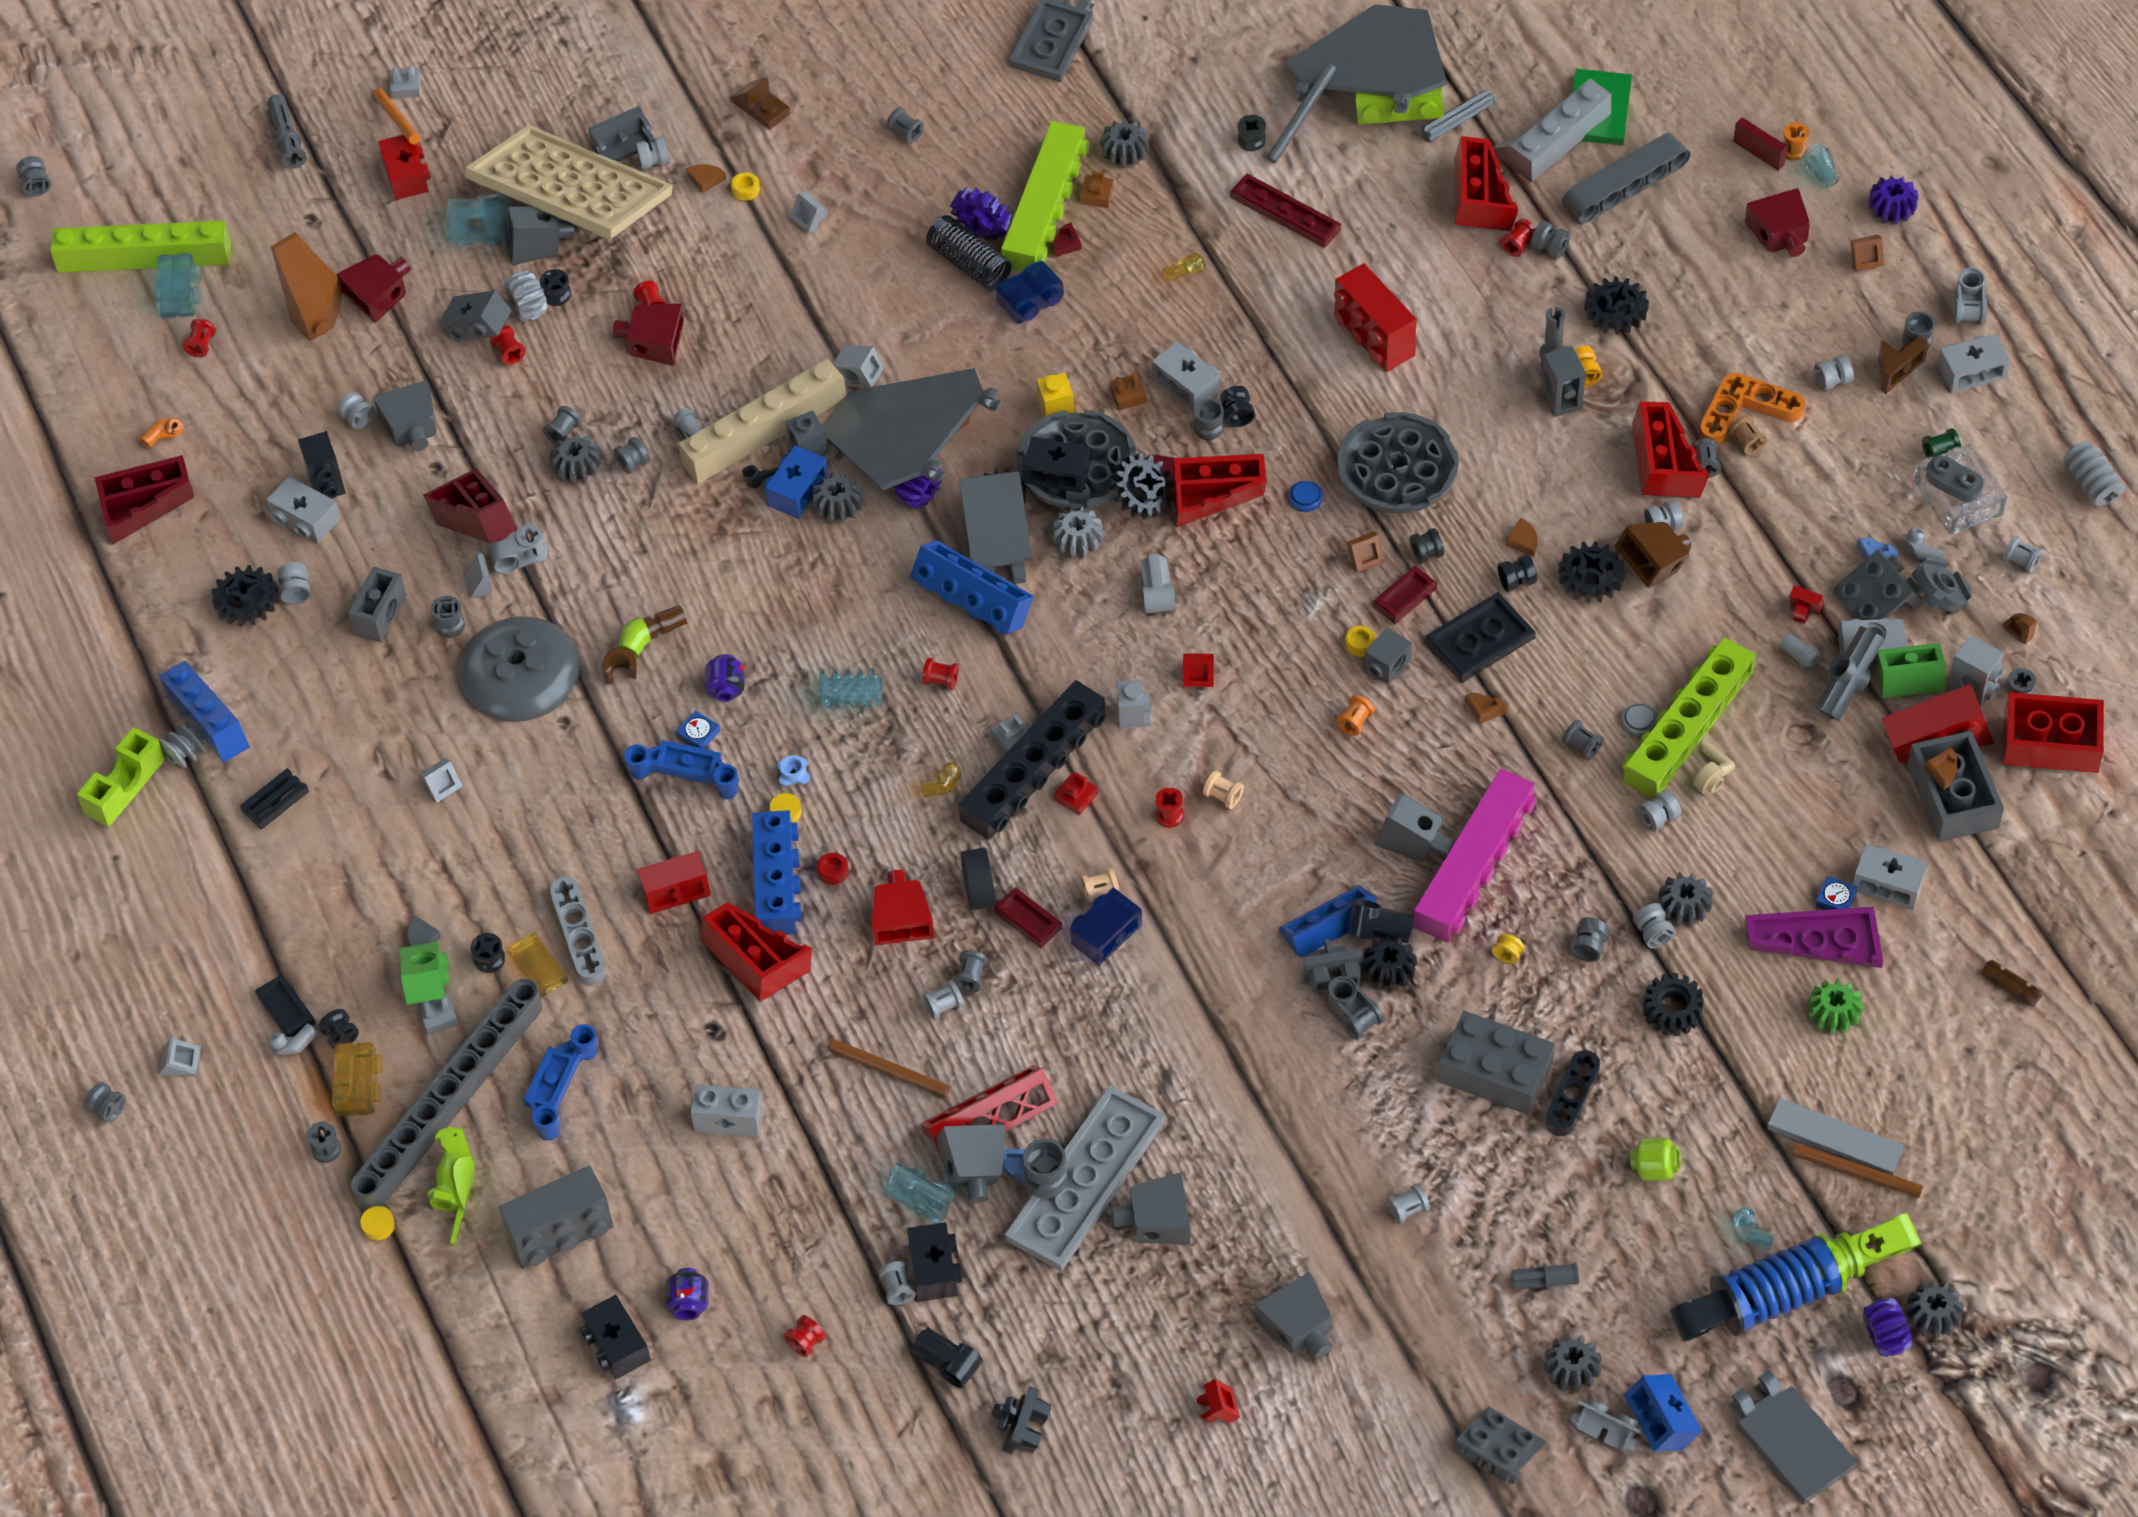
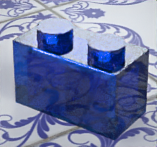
M1113 887L1105 895L1101 894L1098 896L1092 907L1084 915L1080 914L1073 920L1070 926L1071 945L1100 966L1142 926V909Z

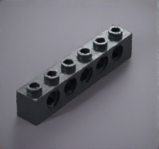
M1075 680L958 804L960 821L988 840L996 832L1003 831L1009 822V818L1016 811H1021L1026 806L1029 797L1036 790H1041L1044 787L1051 773L1055 769H1060L1065 764L1068 755L1075 748L1078 749L1084 744L1087 735L1093 728H1098L1102 725L1106 718L1105 698Z

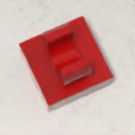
M1796 585L1793 586L1789 596L1790 605L1795 606L1793 620L1805 624L1810 612L1820 615L1824 605L1823 595Z
M1183 653V687H1214V654Z
M1072 772L1054 793V801L1081 815L1098 795V787L1088 782L1086 777L1077 772Z
M1216 1379L1204 1384L1206 1394L1200 1395L1196 1401L1203 1407L1209 1405L1210 1409L1200 1415L1201 1419L1211 1423L1219 1418L1227 1423H1231L1240 1418L1231 1387Z

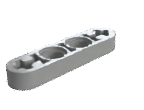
M560 877L551 884L550 893L580 982L585 985H597L604 980L606 968L582 895L574 879ZM564 889H567L571 900L567 904H565L563 894L561 893ZM571 913L582 915V919L577 923L570 924L565 921V918ZM580 938H586L591 941L590 945L585 949L574 947V943ZM591 958L593 968L595 969L594 973H589L587 970L586 959Z

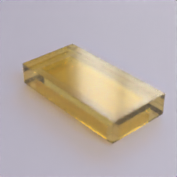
M535 931L507 947L508 953L524 975L537 984L541 997L569 982L566 973Z

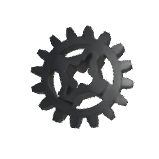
M1614 276L1613 282L1603 278L1602 285L1594 283L1592 291L1587 290L1584 311H1587L1586 319L1594 320V328L1601 325L1604 326V333H1607L1609 329H1614L1615 335H1619L1620 329L1631 333L1632 325L1639 328L1641 320L1646 321L1649 300L1646 299L1647 292L1639 291V283L1630 285L1629 278H1626L1623 282H1619L1618 276Z
M1138 453L1135 456L1129 455L1115 466L1117 472L1110 477L1116 481V484L1110 487L1112 491L1118 492V496L1114 498L1115 502L1122 501L1124 504L1121 510L1131 509V517L1133 518L1141 514L1142 519L1159 515L1170 506L1168 500L1174 497V494L1168 491L1170 487L1174 486V482L1167 481L1166 478L1169 476L1170 471L1163 472L1161 469L1163 462L1153 463L1154 458L1151 454L1144 458L1142 453Z
M1585 541L1581 543V549L1571 546L1570 554L1563 553L1562 562L1559 563V583L1565 584L1564 591L1566 593L1574 591V599L1577 600L1581 596H1585L1586 603L1591 601V597H1596L1599 603L1602 602L1603 595L1613 598L1614 590L1620 591L1622 582L1625 579L1624 560H1618L1619 552L1614 551L1610 553V545L1608 544L1603 548H1599L1597 541H1594L1592 547H1588ZM1575 566V567H1576V570H1575V573L1573 574V573H1572V569H1573V567ZM1611 570L1612 575L1608 578V571Z
M247 565L245 571H241L239 566H236L234 574L225 571L226 579H217V588L211 591L213 595L212 602L221 619L226 617L230 625L235 620H238L240 627H243L245 621L250 620L252 625H256V618L258 617L266 620L265 612H274L273 603L279 602L277 594L279 591L276 581H273L272 574H264L262 567L253 571L251 565Z

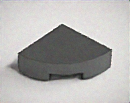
M416 916L413 917L409 924L408 940L410 946L437 942L441 937L439 930Z

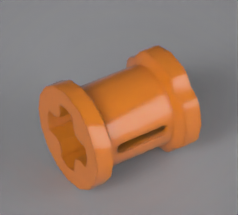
M1799 122L1789 123L1783 132L1785 139L1783 143L1787 145L1786 159L1792 161L1801 160L1807 154L1805 142L1809 138V129L1806 125Z
M1352 695L1348 701L1349 706L1344 713L1338 715L1335 722L1344 733L1350 736H1358L1362 730V723L1367 717L1372 716L1375 708L1365 697Z

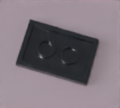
M1497 592L1426 635L1425 643L1457 679L1463 683L1535 639L1536 632L1503 596Z

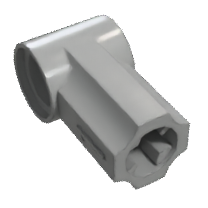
M1150 554L1141 560L1144 584L1142 594L1145 614L1175 611L1173 584H1170L1167 558L1159 554Z

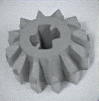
M528 270L519 271L506 279L504 282L505 295L518 319L523 322L532 321L545 313L547 310V298L543 293L540 282L532 272Z
M1083 506L1079 511H1074L1070 507L1068 514L1059 512L1058 521H1054L1052 526L1055 546H1059L1062 554L1070 552L1072 558L1077 553H1081L1086 558L1088 550L1096 552L1098 544L1102 543L1103 524L1101 519L1096 518L1094 510L1085 513Z

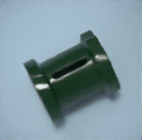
M1954 428L1947 429L1945 433L1934 437L1927 435L1922 438L1923 451L1929 461L1937 456L1960 453L1962 449L1959 435Z

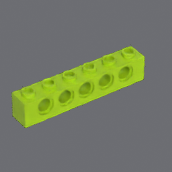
M1725 637L1718 646L1713 645L1709 649L1705 657V663L1701 668L1697 666L1692 671L1688 685L1684 689H1678L1673 697L1670 708L1661 711L1653 730H1647L1644 733L1636 752H1630L1625 758L1622 768L1625 769L1623 783L1654 799L1657 793L1664 790L1752 675L1756 654Z

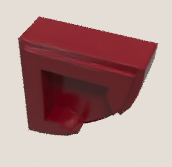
M1070 222L1059 229L1060 232L1053 240L1054 257L1082 249V243L1072 223Z

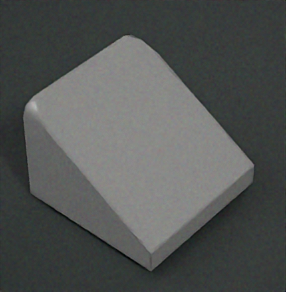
M482 553L476 555L465 574L466 585L471 599L491 595V592H493L485 558Z
M170 1038L162 1049L159 1075L196 1076L201 1046Z

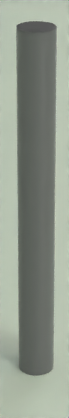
M1330 63L1326 64L1268 154V160L1277 163L1337 70L1335 66Z

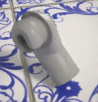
M1913 528L1908 532L1905 543L1914 558L1920 561H1924L1930 556L1943 559L1945 550L1928 547L1923 540L1925 533L1921 529Z
M307 1023L294 1037H285L283 1033L279 1032L274 1033L269 1038V1045L277 1055L299 1054L318 1035V1032L312 1025Z

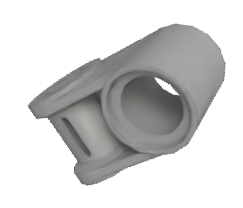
M1965 268L1958 276L1955 291L1954 323L1979 321L1980 324H1985L1987 318V298H1985L1984 274L1977 268Z
M533 524L525 525L510 533L504 540L487 543V549L495 571L506 574L518 568L543 561L547 557L548 547L542 541L543 532L541 528ZM527 533L531 534V540H529ZM533 548L536 549L537 555H534Z

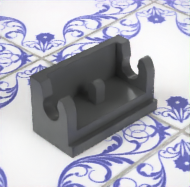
M640 106L588 128L591 146L594 151L617 162L637 154V142L645 141L650 143L655 139L650 130H653Z

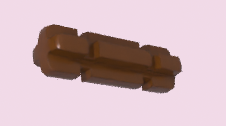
M1990 959L1985 964L1982 970V975L1990 981L1996 980V985L2017 998L2023 997L2022 1001L2034 1007L2040 1001L2043 993L2042 990L2034 985L2028 986V981L2007 968L2001 969L2002 965Z

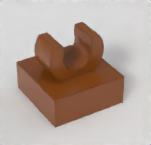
M1092 171V176L1085 175L1080 194V204L1109 208L1114 188V179L1105 178L1104 172Z
M1878 234L1850 240L1852 268L1855 271L1884 266L1882 238Z
M1135 372L1131 373L1130 376L1122 378L1119 376L1115 380L1109 381L1110 390L1118 410L1147 403L1146 393L1138 374Z
M1372 531L1347 542L1352 566L1357 572L1385 562L1379 535L1376 532Z

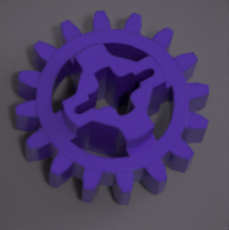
M965 187L964 191L959 190L950 204V207L953 208L951 214L957 216L956 221L963 223L964 227L974 233L975 236L982 234V237L986 240L989 236L994 240H997L998 237L1003 238L1012 223V220H1010L1011 213L1005 211L1007 206L999 204V198H993L988 191H985L983 194L980 193L978 188H974L972 192L968 187Z

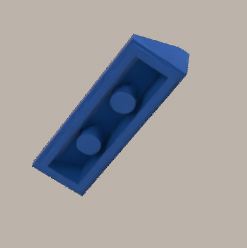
M1357 886L1279 928L1280 933L1293 951L1300 958L1323 947L1324 940L1331 939L1334 941L1347 934V925L1355 899H1364L1377 903L1375 896L1363 887Z

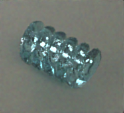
M846 668L843 677H840L837 669H833L831 677L828 678L825 669H821L819 675L820 704L824 699L827 708H831L836 699L839 707L844 708L847 699H849L852 708H856L859 699H861L863 706L869 707L873 699L875 705L881 707L883 703L882 672L880 677H877L874 668H870L868 677H864L862 669L858 668L856 676L852 677L849 668Z

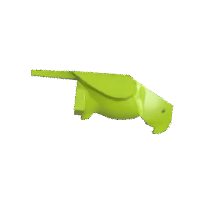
M447 1127L439 1130L435 1136V1142H440L444 1155L436 1171L437 1186L429 1190L427 1197L430 1198L429 1203L435 1210L457 1211L450 1246H455L475 1179V1163L472 1160L463 1129Z

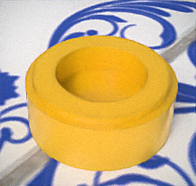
M748 172L734 176L731 180L733 196L741 201H748L757 197L760 192L758 177Z
M1366 626L1350 628L1345 635L1346 650L1353 656L1364 657L1365 650L1376 640L1375 633Z
M782 793L772 799L770 812L790 810L791 821L797 822L802 814L801 802L793 794Z
M371 1207L361 1216L360 1224L363 1233L371 1240L386 1239L394 1231L395 1221L391 1211L386 1207Z

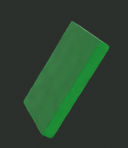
M1576 68L1572 93L1589 79L1611 93V114L1586 133L1581 141L1623 145L1632 74Z

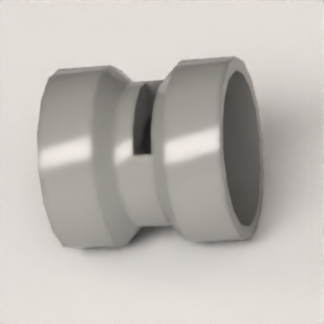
M664 137L655 138L650 143L645 141L636 143L642 170L651 169L656 164L661 166L670 164Z
M1846 355L1836 356L1831 362L1821 361L1814 364L1816 382L1824 392L1833 389L1837 384L1847 385L1854 380L1853 369Z
M1675 499L1664 502L1660 507L1653 505L1644 508L1645 523L1665 522L1672 530H1677L1684 526L1683 515Z
M299 562L282 565L277 571L278 581L281 584L280 596L282 601L288 604H301L307 601L311 596L310 585L307 582L309 578L307 567Z
M1664 789L1654 796V800H1646L1638 805L1637 813L1643 825L1651 832H1656L1664 826V822L1667 820L1673 821L1681 816V808L1673 794Z
M1657 903L1641 908L1633 916V921L1638 930L1643 931V939L1649 948H1658L1667 944L1676 934L1671 922L1665 920L1666 913L1662 906Z

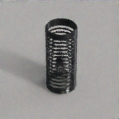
M950 215L939 217L927 232L926 244L930 248L938 252L939 255L974 279L986 290H997L1007 281L1012 270L1011 261L997 252L996 249L990 247L989 244H986L985 241H982L981 238L975 236L974 233ZM950 222V224H949L946 228H944V230L941 232V234H940V236H939V238H938V240H937V243L935 244L936 237H937L938 233L940 232V230H941L947 223ZM948 229V231H947V233L945 234V236L941 239L942 235H943V234L945 233V231ZM961 236V238L958 240V242H957V243L955 244V246L952 248V245L957 241L958 237ZM972 244V246L969 248V250H968V251L966 252V254L963 256L964 252L968 249L969 245ZM976 246L975 250L971 253V255L969 256V258L966 260L967 256L970 254V252L972 251V249ZM980 249L976 256L973 258V260L970 262L971 258L975 255L976 251ZM983 252V254L981 255V257H980V258L978 259V261L974 264V262L976 261V259H977V258L979 257V255ZM987 254L986 258L983 260V262L981 263V265L977 268L978 264L982 261L983 257ZM990 258V260L988 261V263H987V264L985 265V267L981 270L982 266H983V265L986 263V261ZM1002 263V266L998 273L990 281H988L989 278L993 276V274L997 271L1000 264ZM1003 270L1001 276L997 279V281H995L993 284H991V285L988 286L987 284H989V283H991L992 281H994V280L1000 275L1001 271Z

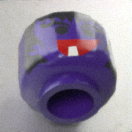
M721 654L707 663L705 667V690L711 697L721 702H728L742 694L745 688L744 665L732 655Z
M682 1268L667 1278L665 1285V1307L675 1318L694 1320L707 1309L709 1283L706 1277L697 1273L695 1269Z

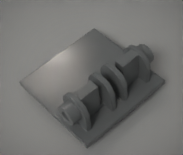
M1489 1406L1455 1441L1458 1443L1456 1449L1460 1451V1456L1467 1458L1475 1464L1478 1462L1477 1466L1480 1468L1486 1462H1489L1486 1472L1491 1473L1496 1467L1493 1475L1501 1479L1505 1484L1510 1482L1514 1485L1521 1476L1519 1471L1546 1444L1545 1440Z

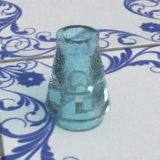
M1820 143L1815 144L1802 154L1804 166L1823 183L1825 188L1835 185L1840 180L1827 147H1823Z

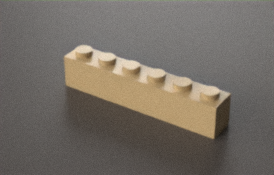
M828 359L822 361L678 443L682 466L697 484L701 483L787 433V420L812 410L818 416L841 403L846 397L844 377Z

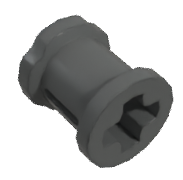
M902 107L896 108L890 114L886 123L889 130L897 131L903 135L908 143H914L924 130V122L919 119L915 120L907 115L906 110Z
M560 406L557 410V416L551 424L544 426L543 432L553 443L555 441L563 442L564 435L568 436L572 429L578 427L582 421L576 411L567 406Z
M1702 438L1693 442L1691 447L1693 446L1697 452L1696 458L1701 468L1707 470L1709 478L1718 475L1721 471V464L1717 461L1716 457L1718 444L1710 438Z
M1575 720L1565 731L1562 742L1565 745L1571 744L1583 753V757L1590 760L1602 747L1604 737L1593 734L1583 727V722Z
M962 951L959 956L961 963L959 972L955 975L953 982L959 990L970 993L977 992L982 984L980 980L982 969L987 966L988 958L978 951Z
M317 1122L307 1131L306 1138L311 1146L312 1155L317 1161L329 1163L339 1156L341 1146L338 1139H336V1131L332 1125L327 1122Z

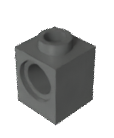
M813 410L786 421L788 441L792 448L796 445L820 456L828 453L825 430Z
M1387 627L1365 650L1364 669L1374 678H1380L1389 684L1411 661L1412 642Z

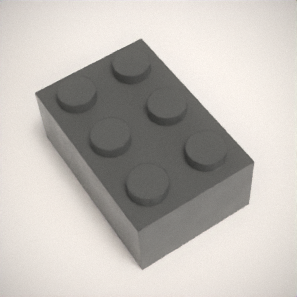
M1972 731L1911 744L1907 766L1938 842L1999 828L2004 806ZM1952 748L1957 756V772L1952 784L1943 790L1924 767L1926 761Z
M1463 1010L1439 1062L1438 1082L1530 1115L1553 1065L1555 1043Z
M590 1165L498 1206L507 1238L523 1269L530 1265H539L556 1253L570 1251L578 1243L589 1238L600 1237L609 1229L614 1228L606 1195Z

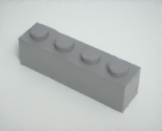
M1589 79L1536 125L1494 146L1493 149L1496 156L1532 183L1584 139L1586 133L1611 114V93Z

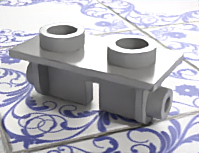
M1591 1398L1588 1404L1580 1400L1578 1401V1404L1584 1406L1582 1413L1576 1411L1572 1417L1571 1423L1576 1425L1575 1429L1598 1439L1603 1428H1606L1609 1431L1603 1442L1621 1450L1623 1453L1627 1451L1633 1453L1639 1442L1634 1439L1636 1432L1644 1436L1643 1431L1637 1429L1638 1421L1622 1413L1618 1419L1606 1414L1608 1406Z

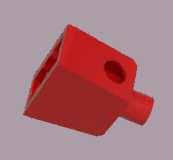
M903 870L890 871L887 874L888 884H880L875 887L872 918L874 945L935 938L932 915L920 881H907L906 873Z

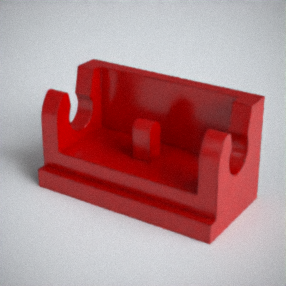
M698 851L637 869L650 914L711 896L707 874Z

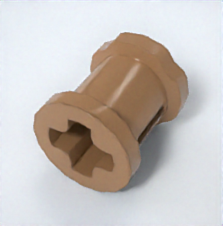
M1743 415L1737 418L1729 427L1730 434L1738 438L1742 444V450L1747 455L1757 453L1767 443V437L1759 433L1750 415Z

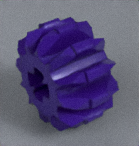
M1891 174L1888 180L1880 177L1877 184H1873L1870 189L1868 205L1869 209L1873 210L1874 217L1882 216L1883 223L1887 220H1892L1896 225L1899 219L1907 222L1910 215H1914L1917 210L1918 190L1914 189L1913 182H1905L1903 176L1900 179H1894Z
M921 475L895 485L894 495L909 507L919 509L922 506L925 507L929 500L934 498V494L939 490L942 480L934 482Z
M1893 1298L1879 1299L1864 1307L1863 1319L1866 1324L1865 1328L1879 1355L1882 1357L1896 1356L1911 1348L1912 1336L1909 1332L1906 1318L1897 1301Z

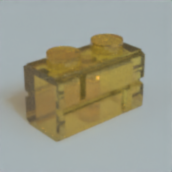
M371 1042L356 1043L355 1045L352 1043L336 1044L332 1104L338 1116H354V1114L373 1115L376 1102H381L382 1089L381 1083L377 1082V1074H382L383 1059L381 1054L376 1053L374 1044Z

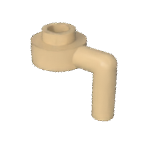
M1708 742L1704 745L1701 752L1713 762L1705 765L1693 782V786L1704 795L1709 792L1715 793L1724 783L1723 777L1735 768L1732 760Z

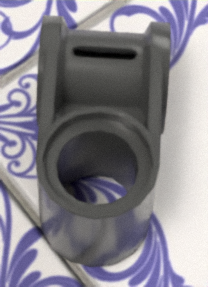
M1338 976L1330 982L1328 986L1327 1008L1340 1021L1352 1038L1359 1040L1363 1037V1032L1375 1024L1380 1025L1384 1022L1383 1013L1378 1005L1368 998L1354 980L1346 976ZM1344 994L1347 995L1348 998L1341 999L1336 997V995Z

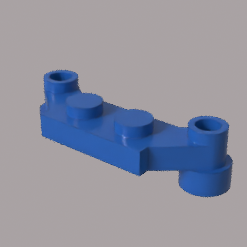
M662 740L661 745L651 749H647L639 744L632 745L624 753L626 767L630 770L631 776L637 780L646 778L649 773L657 772L711 784L719 791V795L723 799H732L737 795L739 783L737 769L732 765L724 764L722 762V753Z
M582 1024L576 1026L571 1032L570 1041L556 1048L548 1047L523 1099L524 1105L532 1110V1120L535 1129L539 1132L540 1137L546 1141L555 1139L559 1134L560 1119L557 1110L579 1063L582 1060H590L597 1054V1034L590 1025Z

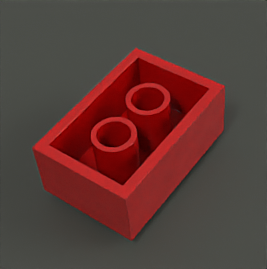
M1365 263L1335 279L1334 318L1341 327L1344 326L1351 333L1357 345H1362L1368 351L1371 360L1375 364H1380L1388 372L1415 356L1417 319Z
M2008 692L2003 718V765L2092 773L2099 772L2104 753V700Z

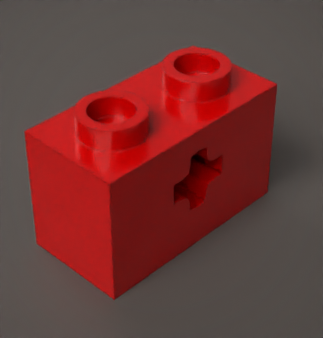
M404 134L379 140L382 160L395 200L429 192L426 180L431 179L427 162L421 164L420 159H424L421 143L411 144Z

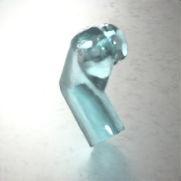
M1742 1207L1734 1214V1225L1740 1239L1771 1250L1775 1234L1758 1228L1754 1217L1755 1213L1751 1208Z

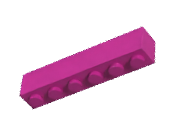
M1500 768L1415 908L1414 928L1445 942L1450 940L1454 932L1457 934L1460 932L1466 917L1464 915L1468 908L1473 909L1480 896L1479 890L1483 884L1488 885L1493 876L1494 864L1497 860L1500 862L1503 860L1508 850L1507 843L1511 837L1516 838L1522 827L1523 821L1521 819L1525 813L1530 814L1535 806L1537 798L1533 796V782Z

